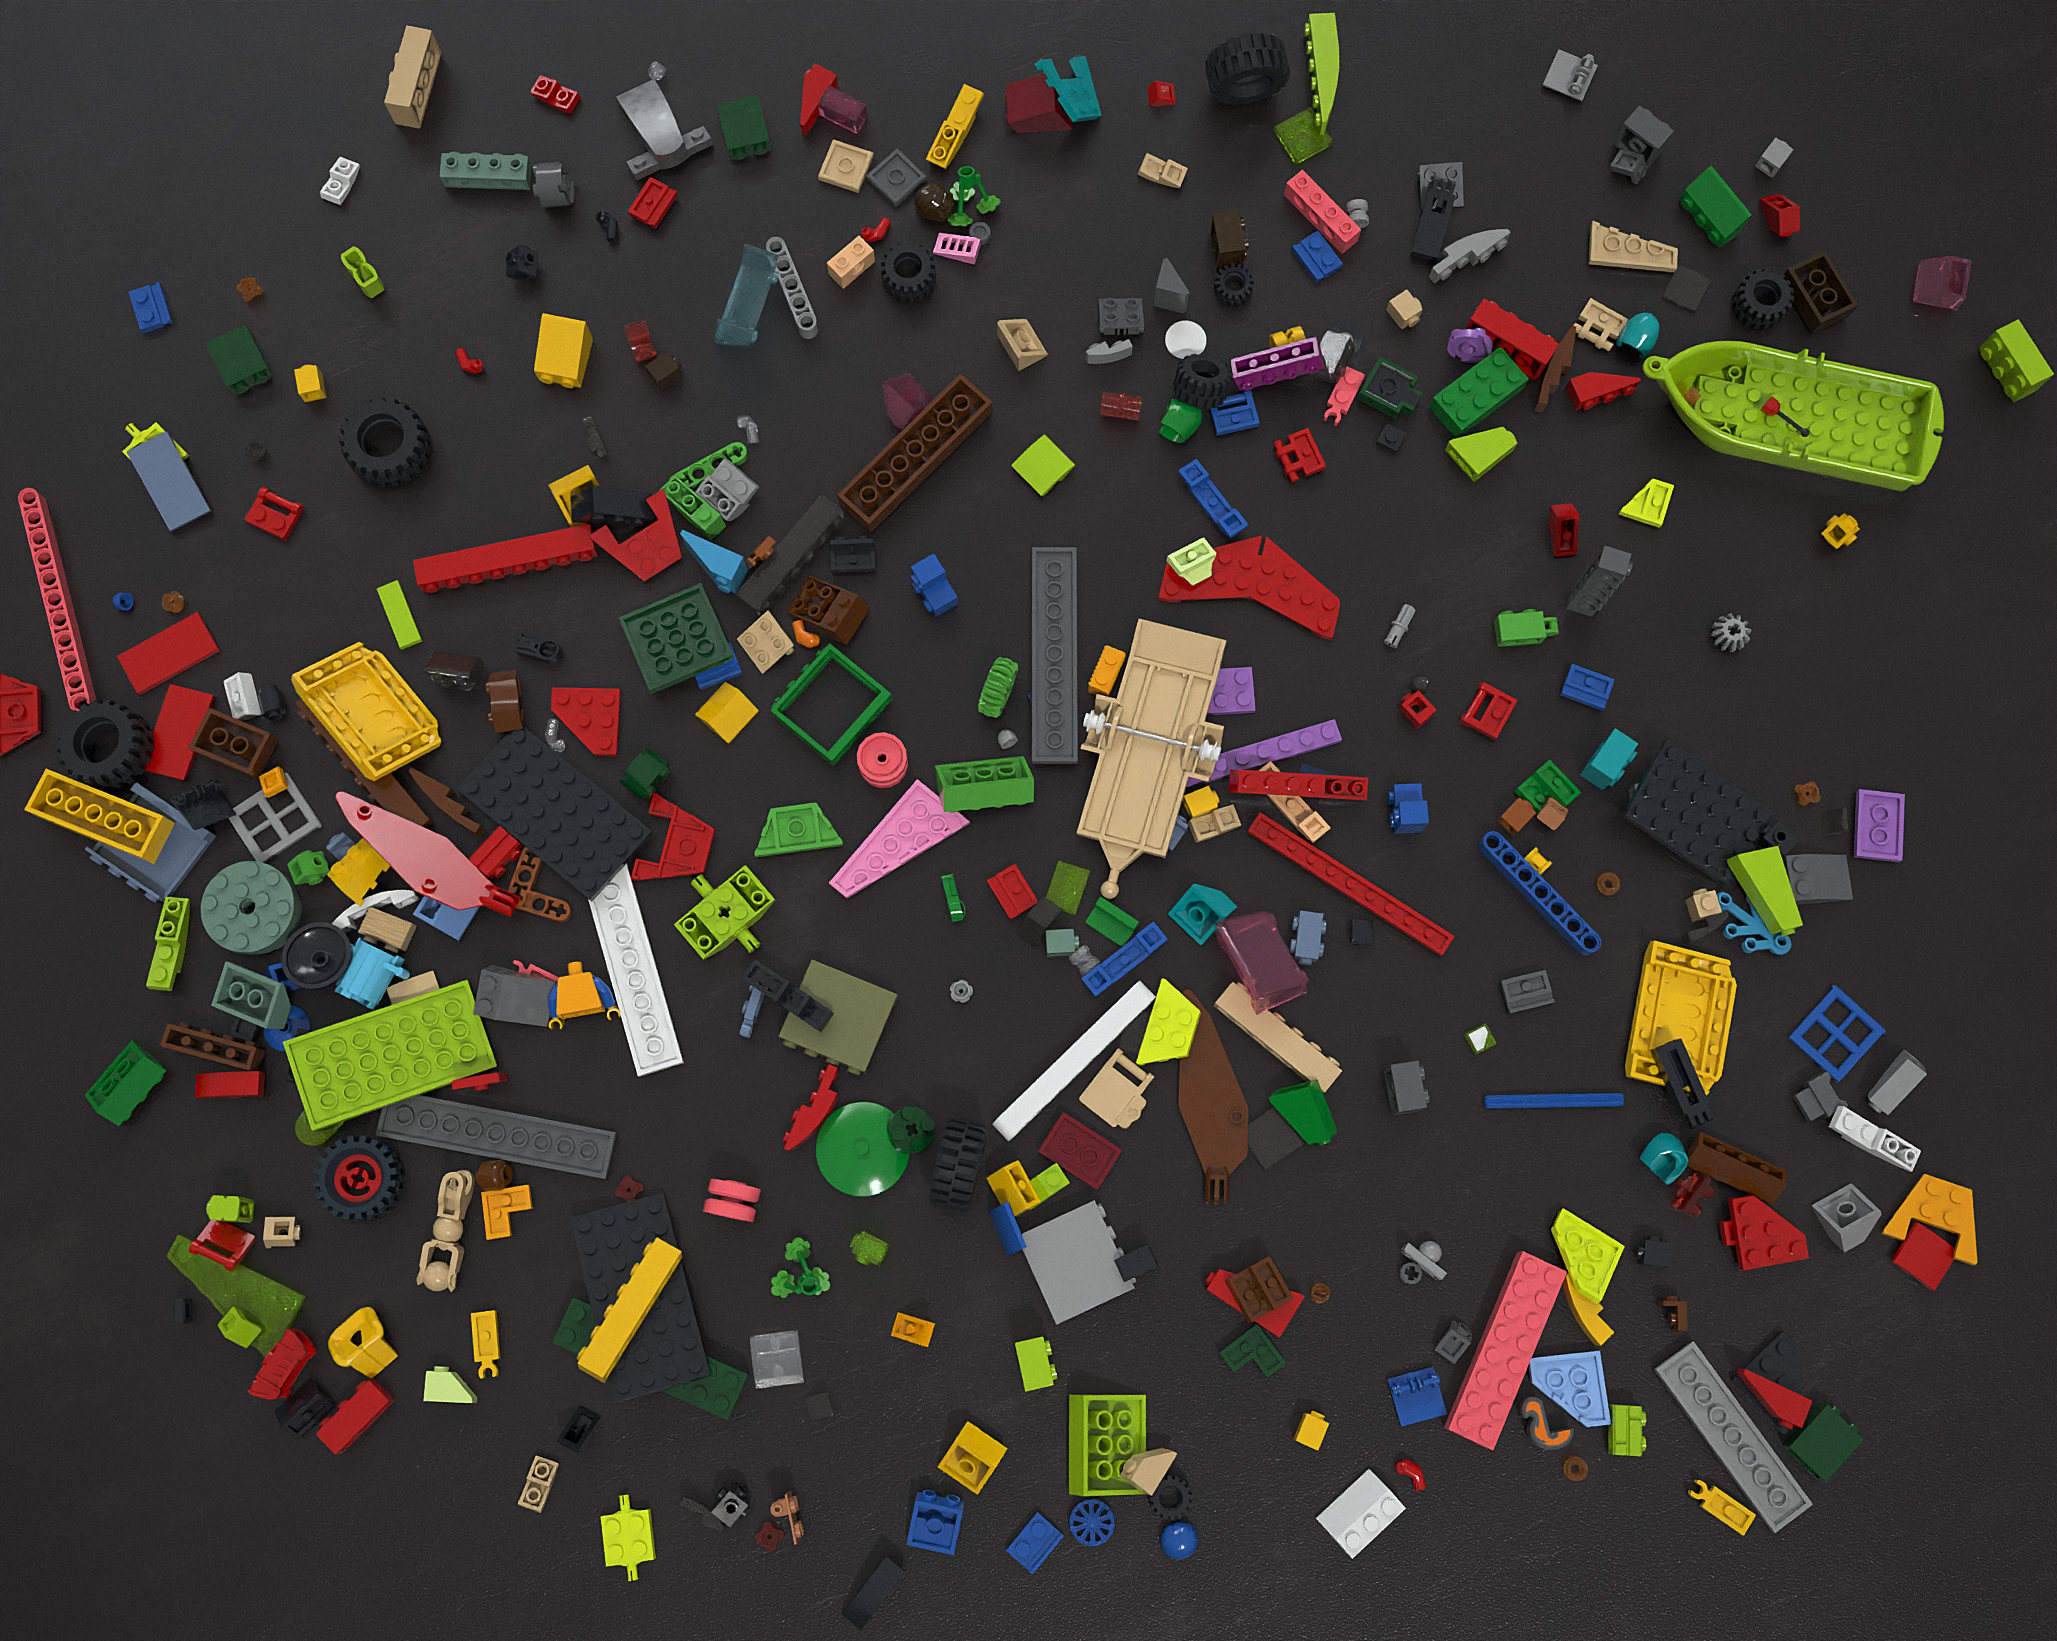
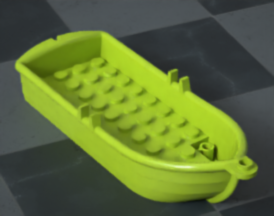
M1741 341L1703 343L1690 347L1670 359L1651 356L1643 363L1642 369L1644 374L1651 379L1657 380L1658 385L1668 395L1674 409L1692 433L1706 446L1721 453L1904 491L1912 485L1921 484L1926 479L1940 450L1942 437L1935 436L1933 431L1938 433L1944 431V410L1939 389L1931 382L1824 360L1825 353L1823 352L1818 358L1808 356V349L1795 354ZM1773 396L1780 403V411L1803 429L1807 428L1810 431L1809 436L1802 437L1800 431L1779 415L1768 416L1761 411V408Z

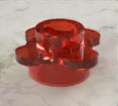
M624 1176L623 1182L615 1189V1194L626 1199V1202L634 1201L638 1193L643 1191V1185L634 1182L631 1176Z
M766 1522L763 1524L760 1534L755 1536V1541L757 1544L766 1547L768 1552H773L778 1541L784 1538V1532L774 1528L771 1522ZM769 1534L772 1536L771 1539L767 1538Z

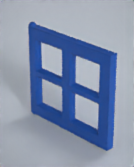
M1832 985V989L1791 1033L1788 1039L1821 1069L1828 1072L1831 1078L1838 1083L1886 1031L1839 987ZM1835 999H1838L1851 1011L1850 1015L1839 1027L1835 1026L1823 1015ZM1856 1017L1872 1030L1859 1045H1856L1843 1033ZM1815 1022L1831 1034L1818 1050L1802 1037ZM1835 1040L1851 1053L1838 1069L1823 1056L1824 1052Z

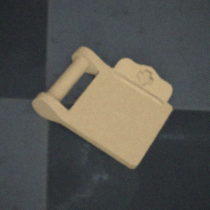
M1118 1048L1082 1093L1079 1100L1112 1127L1119 1125L1123 1129H1127L1132 1122L1140 1118L1141 1111L1147 1103L1141 1094L1155 1076L1144 1072L1125 1057L1123 1051ZM1118 1062L1140 1079L1142 1083L1137 1087L1112 1066Z

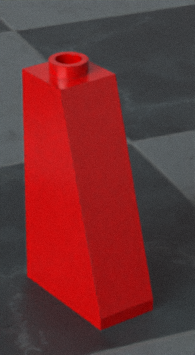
M1218 1269L1216 1273L1211 1271L1204 1282L1208 1285L1205 1290L1244 1315L1225 1280L1236 1274ZM1290 1291L1293 1296L1292 1300L1253 1322L1274 1336L1280 1337L1305 1296Z

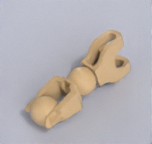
M460 1170L447 1173L441 1182L437 1216L440 1217L433 1225L435 1238L423 1245L419 1265L420 1271L416 1279L417 1285L424 1282L425 1286L432 1291H442L448 1287L452 1292L456 1288L457 1273L460 1270L464 1255L463 1246L457 1242L463 1233L461 1219L465 1218L475 1184V1177L470 1171ZM435 1246L441 1250L448 1249L452 1252L450 1266L442 1261L431 1263Z

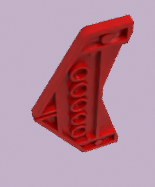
M1262 535L1212 548L1216 552V557L1212 562V576L1195 585H1191L1184 577L1179 576L1169 563L1166 564L1158 600L1180 602L1181 600L1246 598L1269 607L1310 629L1311 633L1329 640L1333 638L1340 608L1338 597L1267 536L1262 556L1258 555Z

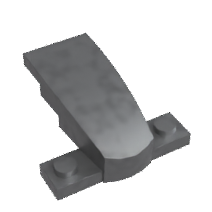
M655 79L616 96L619 105L636 131L639 140L648 150V152L627 161V165L636 181L660 169L674 167L685 161L690 155L713 145V141L704 126L681 136L673 113Z

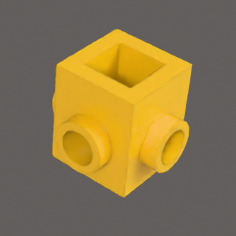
M1844 513L1839 518L1836 515L1833 516L1826 523L1828 527L1821 534L1830 545L1838 549L1843 544L1846 546L1851 544L1857 538L1855 533L1860 528L1852 516H1847Z

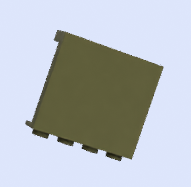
M811 960L799 989L831 1010L834 1015L822 1032H819L789 1012L779 1038L783 1040L782 1044L789 1048L801 1047L805 1049L803 1053L811 1057L817 1058V1055L826 1058L825 1062L838 1067L840 1063L847 1066L846 1071L858 1076L861 1072L866 1074L867 1067L891 1010L896 1005L899 997L891 991Z

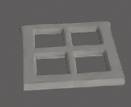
M284 773L289 787L287 790L295 802L280 812L275 813L262 789L234 807L233 810L236 815L229 817L232 825L257 862H267L315 829L321 828L322 824L288 773ZM258 804L266 815L267 820L249 831L239 816ZM299 807L308 823L289 834L280 819ZM272 825L281 841L262 852L253 836Z

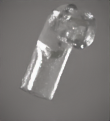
M745 414L744 416L737 417L738 427H746L748 444L758 443L757 425L752 418Z
M549 719L545 732L547 743L553 751L563 752L565 741L557 739L559 721Z

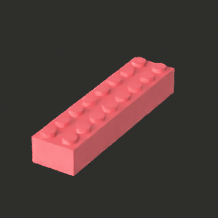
M1524 1251L1517 1252L1444 1425V1429L1486 1449L1494 1450L1564 1281L1566 1271Z

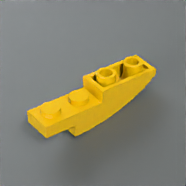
M966 84L963 85L947 121L944 120L928 153L927 161L944 169L947 168L961 147L976 118V111L984 97L983 92Z

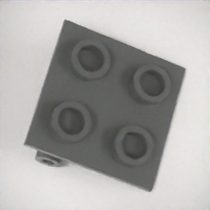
M1462 162L1419 165L1417 180L1420 181L1421 210L1424 208L1430 188L1432 189L1435 177L1439 178L1438 187L1442 186L1443 179L1448 180L1446 189H1450L1452 181L1456 182L1453 193L1456 197L1453 207L1464 206ZM1435 199L1432 209L1435 208L1438 199Z
M1142 298L1099 299L1100 333L1115 335V329H1117V335L1120 334V329H1123L1124 335H1126V329H1128V334L1139 335V333H1143Z

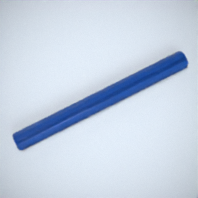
M1622 1093L1487 1095L1484 1097L1485 1108L1624 1105V1096Z

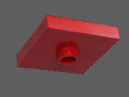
M496 1072L452 1080L451 1084L452 1090L474 1087V1091L489 1089L488 1084L509 1081L508 1073Z

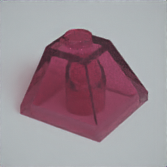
M909 373L886 380L882 384L887 416L901 430L907 427L935 399Z

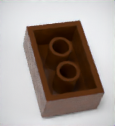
M208 708L188 749L201 757L259 780V776L262 774L278 739L269 732Z

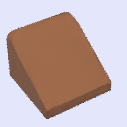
M1550 797L1538 813L1537 818L1552 830H1556L1565 820L1569 810Z

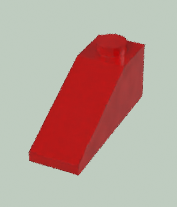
M814 64L811 70L808 69L803 78L800 125L804 136L808 134L838 87L837 75L817 64Z
M1737 1369V1375L1769 1414L1779 1420V1425L1790 1430L1793 1427L1802 1428L1812 1400L1747 1369Z

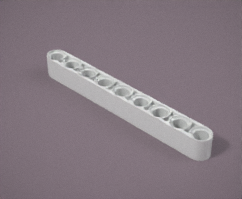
M1141 981L1137 982L1004 1111L992 1125L1007 1141H1010L1154 1001L1156 996Z

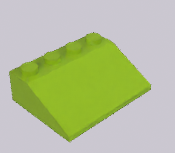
M1069 1395V1494L1078 1496L1145 1494L1128 1483L1120 1474L1123 1471L1125 1462L1132 1455L1146 1452V1395Z

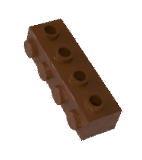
M179 1022L178 1026L167 1023L160 1043L161 1047L247 1071H259L265 1051L258 1048V1043L245 1040L244 1044L236 1042V1037L223 1034L222 1038L214 1036V1031L201 1028L200 1032L192 1030V1025Z
M1699 1131L1687 1150L1686 1155L1689 1160L1687 1166L1695 1171L1705 1173L1717 1181L1725 1182L1739 1191L1747 1192L1759 1200L1774 1204L1787 1186V1170Z

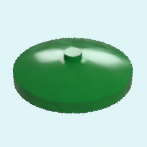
M857 1102L841 1107L827 1118L817 1137L816 1158L823 1176L833 1187L851 1196L869 1197L885 1192L901 1178L908 1165L910 1154L897 1151L890 1143L891 1139L889 1133H887V1124L890 1117L894 1114L893 1112L875 1103Z

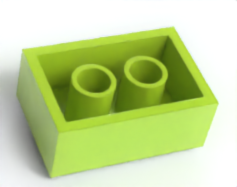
M2019 319L1996 330L1979 347L1982 358L1988 362L1992 368L1993 375L1999 379L2006 395L2011 398L2013 403L2037 391L2054 375Z

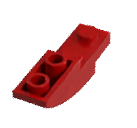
M829 1064L827 1069H822L818 1079L821 1082L818 1091H813L809 1101L812 1104L811 1108L802 1105L800 1109L796 1108L792 1117V1122H795L791 1131L787 1130L782 1142L786 1144L785 1150L791 1152L802 1145L819 1129L828 1117L839 1096L838 1093L831 1091L839 1072L837 1067Z

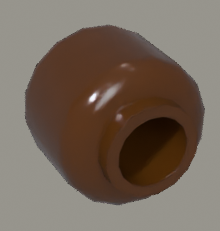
M503 1160L484 1161L479 1165L475 1173V1180L484 1191H501L509 1185L513 1177L511 1167Z

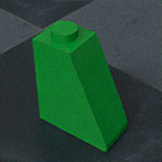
M1318 1079L1277 1089L1268 1097L1272 1105L1308 1144H1326L1331 1141V1137L1337 1132Z

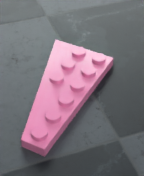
M917 779L832 878L829 885L845 898H849L970 824V821L958 812H944L939 796Z

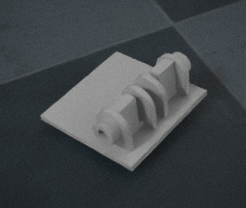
M1558 49L1543 86L1582 101L1598 66L1594 64V56L1587 54L1581 59Z

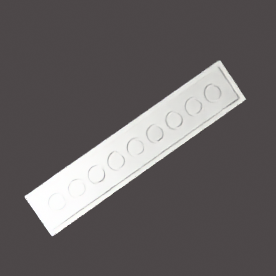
M626 864L592 902L589 900L637 1075L641 1077L682 1064L684 1061L628 864Z

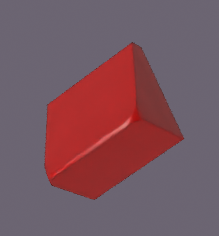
M1158 80L1154 81L1148 87L1149 105L1155 107L1176 104L1174 84Z

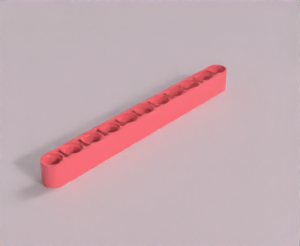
M25 488L19 493L18 501L69 706L73 711H79L83 702L87 701L88 704L92 705L91 702L97 699L47 501L33 488ZM36 498L35 501L32 504H30L31 500ZM41 518L40 521L37 524H35L36 520ZM46 538L45 542L40 544L41 540ZM51 558L50 562L45 565L47 559ZM56 578L55 583L50 585V582ZM61 599V602L55 606L56 601ZM66 619L65 624L60 626V623ZM71 640L70 645L65 647L66 642ZM77 660L76 664L70 668L71 663ZM82 681L81 685L75 688L77 682Z

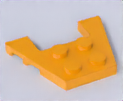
M1927 1174L1922 1175L1889 1223L1884 1227L1881 1234L1904 1241L1910 1219L1920 1221L1957 1234L1958 1240L1953 1259L1975 1266L1977 1264L1972 1190Z

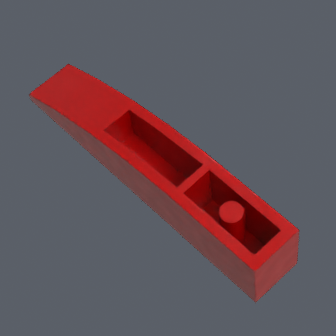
M1230 769L1229 792L1367 800L1368 778Z

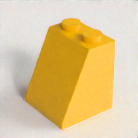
M542 314L534 372L541 382L546 384L555 382L567 388H573L574 386L581 388L593 343L592 335L585 321Z

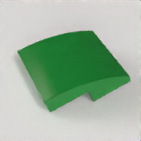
M1551 760L1547 761L1514 791L1522 800L1525 799L1532 804L1536 815H1538L1550 797L1566 807L1581 793Z

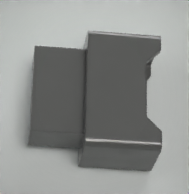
M1828 1072L1821 1073L1803 1083L1802 1087L1804 1090L1792 1096L1807 1122L1819 1116L1822 1119L1831 1117L1835 1114L1838 1106L1848 1107L1847 1102L1840 1100L1830 1085L1831 1076Z

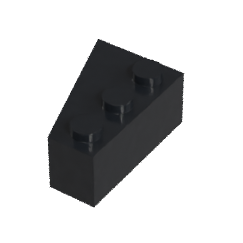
M591 486L570 497L572 523L644 526L646 522L653 519V511L646 502V499L651 497L652 493Z

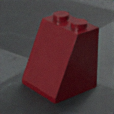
M1045 74L1006 84V94L1004 95L1008 112L1006 113V122L1017 133L1072 129V120L1057 99L1060 95L1054 87L1048 86L1045 81L1047 79Z

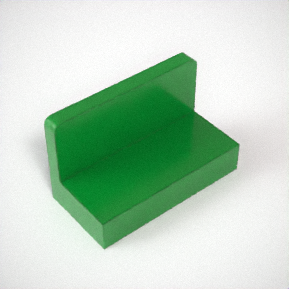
M1100 897L1085 923L1120 947H1123L1137 928L1139 921Z

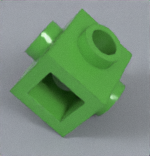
M307 850L301 852L287 864L295 885L309 883V885L318 884L330 872L328 862L324 858L322 851L312 852Z

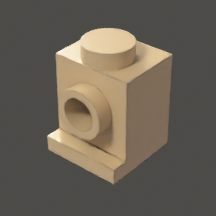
M265 1217L263 1241L266 1248H271V1246H295V1241L300 1240L301 1225H297L295 1217ZM283 1232H287V1233H288V1235H280V1234L283 1233Z

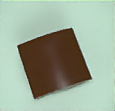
M1270 1256L1225 1280L1248 1323L1257 1320L1293 1299Z

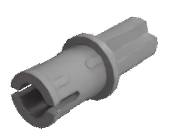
M1403 605L1397 619L1392 621L1391 624L1393 626L1384 640L1386 645L1390 643V647L1397 648L1404 632L1408 631L1407 626L1415 613V609L1412 606Z

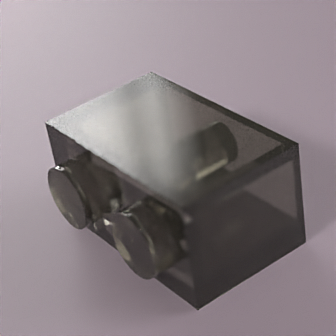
M1326 330L1320 343L1325 369L1312 373L1314 379L1338 384L1340 378L1346 372L1349 358L1351 359L1354 355L1355 346L1351 336Z

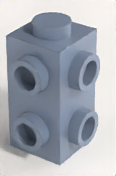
M1300 911L1298 916L1293 918L1292 930H1296L1295 939H1291L1290 953H1293V960H1298L1299 964L1312 965V962H1316L1318 957L1323 955L1324 943H1320L1321 934H1325L1326 921L1323 920L1322 913Z

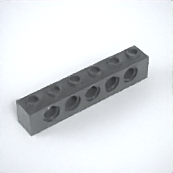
M1604 546L1572 588L1566 609L1590 617L1596 611H1600L1602 605L1606 604L1608 597L1611 598L1614 590L1617 591L1619 584L1623 583L1625 576H1629L1633 565L1630 562L1632 554Z

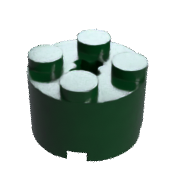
M646 747L645 751L647 753L645 755L640 753L625 771V774L628 776L626 780L622 778L620 780V784L642 800L645 797L650 800L653 797V793L657 791L655 787L660 780L664 782L671 773L670 763L649 747Z

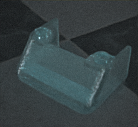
M744 243L740 269L722 319L718 318L716 323L715 343L723 346L749 347L751 343L755 344L759 333L756 327L771 284L776 285L779 272H776L777 254Z

